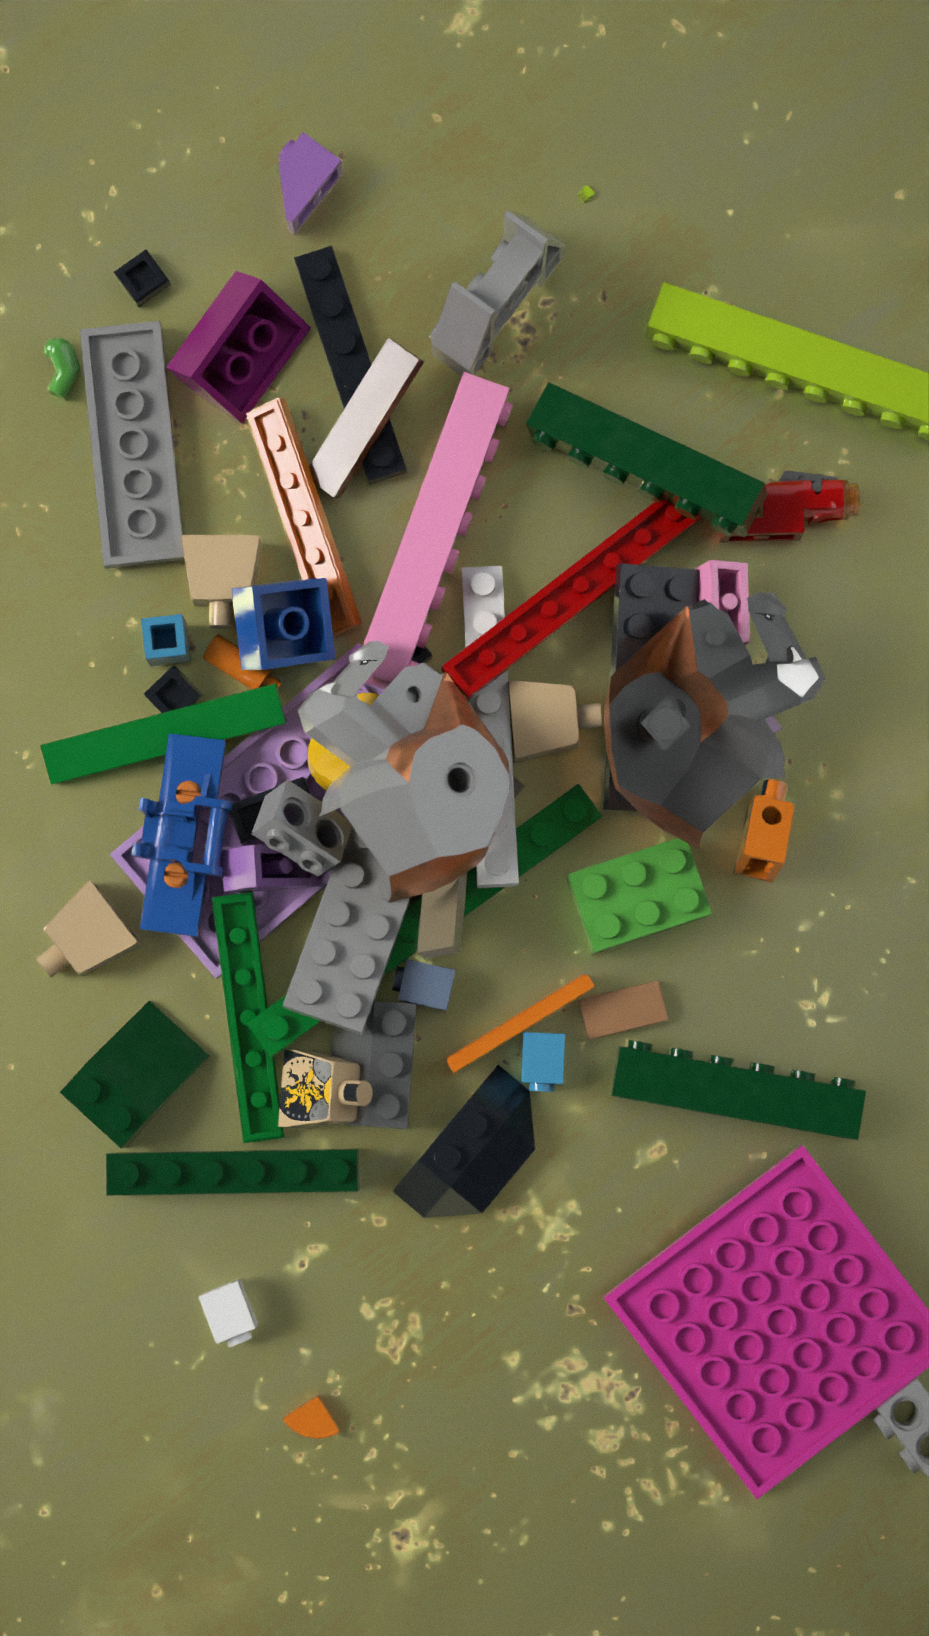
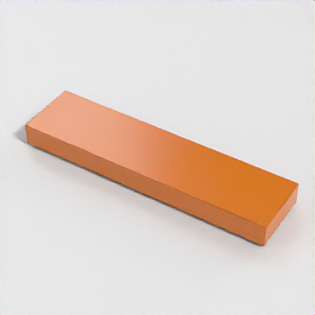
M583 974L447 1057L446 1062L452 1072L456 1073L590 991L595 985L588 974Z

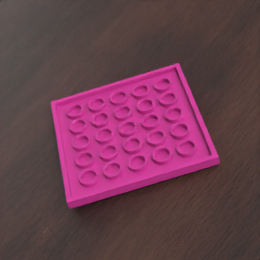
M802 1144L603 1296L756 1499L768 1492L929 1368L928 1308Z

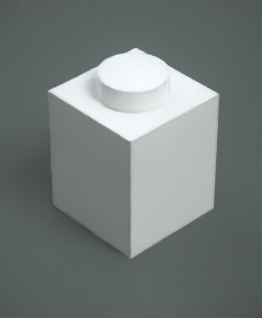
M241 1278L198 1296L216 1344L226 1340L228 1346L231 1347L252 1338L250 1330L255 1329L258 1326V1322Z

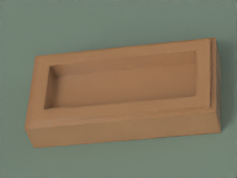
M659 980L578 1000L588 1040L668 1021Z

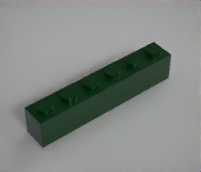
M550 382L546 385L526 422L532 442L538 447L549 452H553L554 448L568 454V460L577 466L588 469L592 465L602 470V475L611 482L622 486L625 482H628L638 487V492L647 499L654 502H660L661 499H664L674 504V509L683 516L694 520L697 516H700L710 521V526L714 530L729 537L736 533L745 538L767 497L764 482Z
M633 1040L628 1041V1047H618L610 1096L852 1140H858L866 1091L855 1089L857 1081L832 1077L831 1084L815 1082V1073L791 1069L790 1077L774 1074L775 1066L750 1062L749 1069L733 1067L734 1059L710 1055L709 1062L693 1060V1051L669 1047L668 1055L652 1052L653 1044Z
M359 1148L120 1152L106 1154V1196L358 1192L360 1190Z

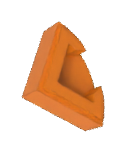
M319 1395L282 1418L293 1431L309 1438H326L340 1432L338 1425Z

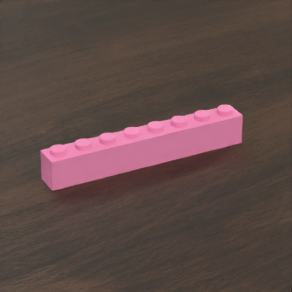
M466 372L462 375L363 644L364 646L370 641H379L389 647L386 658L365 682L367 684L385 690L404 667L419 664L412 661L416 647L425 648L432 625L425 622L430 609L438 611L446 588L439 586L444 571L452 574L459 554V550L453 549L457 535L465 537L473 516L472 513L466 511L471 498L479 500L486 480L485 476L480 475L484 461L492 463L500 441L493 438L497 425L506 426L513 406L512 403L506 402L510 389L508 387Z

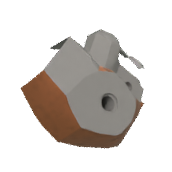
M370 641L349 655L350 664L333 683L327 684L309 694L298 709V714L305 734L351 766L330 784L323 797L322 811L319 817L338 808L341 809L388 874L391 884L390 903L428 893L448 885L477 866L485 858L503 814L510 789L509 762L505 752L446 672L440 675L426 663L404 667L371 705L359 700L356 692L384 661L387 649L389 648L379 641Z

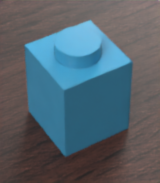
M182 614L141 619L145 659L151 667L191 662L187 622Z
M523 1032L521 1083H529V1091L554 1092V1084H563L565 1034Z

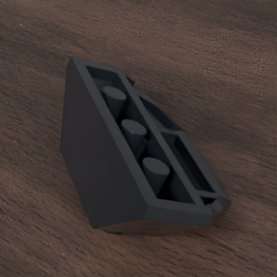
M498 1064L394 1188L393 1192L423 1218L482 1214L535 1150L530 1091Z

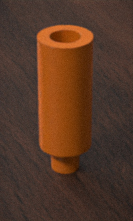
M219 634L213 638L204 652V660L249 689L277 683L278 689H280L282 685L281 681L271 676L273 669L241 670L239 647Z

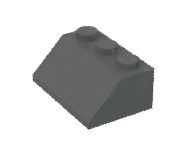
M374 1001L362 1035L333 1025L331 1055L358 1063L360 1066V1081H367L372 1087L370 1103L366 1106H358L356 1120L345 1125L408 1129L416 1004Z

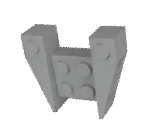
M507 210L504 214L503 238L491 257V261L494 262L485 275L479 272L471 281L467 290L455 281L451 285L439 321L429 337L432 340L431 354L461 376L464 372L475 376L493 352L495 337L536 284L541 288L562 260L565 244L527 216Z

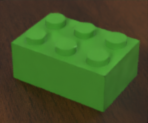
M679 838L569 873L566 877L592 955L707 918L712 914L690 846Z

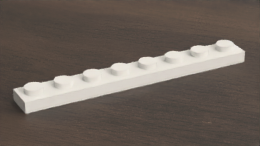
M502 566L462 568L465 648L505 618ZM507 670L468 700V703L505 752L509 762L510 789L501 820L485 858L476 866L477 888L519 886Z

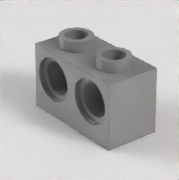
M286 780L265 795L251 834L265 842L269 848L279 851L299 864L303 870L311 872L318 877L341 862L353 826L347 818L335 810L319 817L322 811V802L291 781Z
M914 1378L875 1408L879 1415L873 1421L888 1440L895 1436L904 1447L899 1452V1455L914 1474L921 1470L922 1473L929 1477V1456H923L920 1452L922 1439L929 1435V1393L919 1380ZM902 1401H911L914 1409L912 1417L906 1422H897L894 1417L896 1405Z

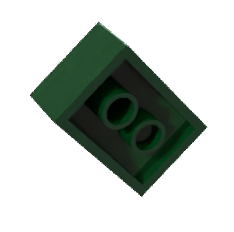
M148 1001L87 1061L60 1093L117 1146L127 1148L210 1055L151 1001Z

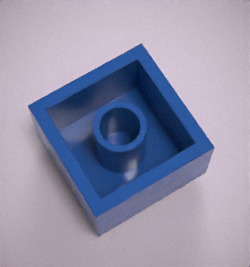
M326 578L298 579L231 588L241 670H265L336 659Z

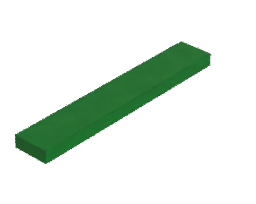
M277 683L45 743L40 745L52 785L166 755L169 733L224 740L285 724L287 719Z
M253 892L211 897L243 1143L284 1138L283 1127H278L280 1099L274 1056L270 1058L246 1024L268 1008Z

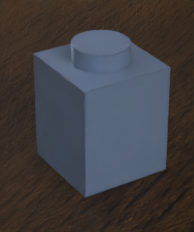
M407 959L405 968L397 966L392 991L399 992L398 1001L447 1012L456 971Z

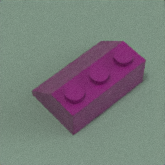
M235 271L166 368L193 392L242 424L247 418L246 413L253 410L311 327L263 280Z

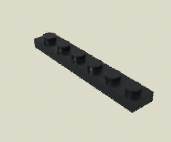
M331 245L294 257V261L343 409H345L372 364ZM390 418L362 462L369 485L407 473Z

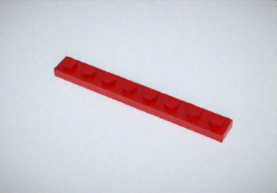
M661 499L660 502L652 503L442 666L441 671L448 673L466 700H470L614 588L617 564H645L703 518L697 516L695 520L687 518L674 509V504L664 499Z

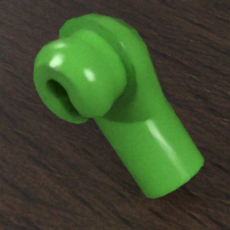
M52 338L45 344L44 352L46 356H50L56 373L47 391L64 400L79 373L80 364L69 341L64 338Z

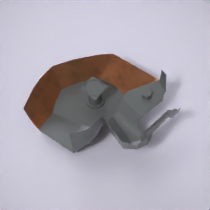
M758 592L747 598L749 613L768 653L765 663L753 665L750 654L728 613L717 609L712 603L703 599L691 606L685 607L610 678L603 721L606 751L615 789L644 817L659 828L700 850V840L703 833L762 778H785V757L781 743L764 719L814 699L825 679L817 658H806L784 617L786 608L773 592ZM677 699H680L686 706L685 717L682 715Z

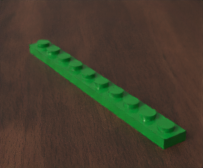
M579 783L516 828L519 878L602 818L603 815ZM476 866L467 872L464 918L506 888H477ZM422 897L408 906L384 976L417 952ZM286 995L246 1023L270 1058L321 1022L284 1009L283 1003Z

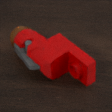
M786 470L779 481H773L765 485L767 497L758 512L759 518L754 519L745 538L736 533H733L732 537L719 533V543L800 541L805 533L804 521H808V525L831 520H848L849 516H858L860 507L858 483H849L847 479L838 480L834 476Z

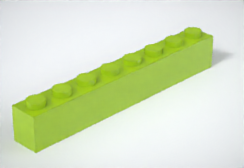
M663 282L645 338L652 340L651 343L654 346L668 351H673L674 348L689 352V356L692 359L701 363L711 364L712 361L727 365V369L730 372L739 376L749 377L750 374L765 378V382L769 386L777 389L787 390L791 387L804 392V397L814 402L826 403L829 400L842 405V410L852 415L864 416L866 413L880 418V423L893 429H902L904 426L919 431L918 436L929 441L928 372Z

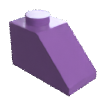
M304 132L296 141L293 139L288 141L278 157L280 160L279 170L288 230L294 235L343 174L341 160Z
M249 845L221 851L224 892H259L319 886L316 875L303 870L299 864L279 851L269 848L267 845Z

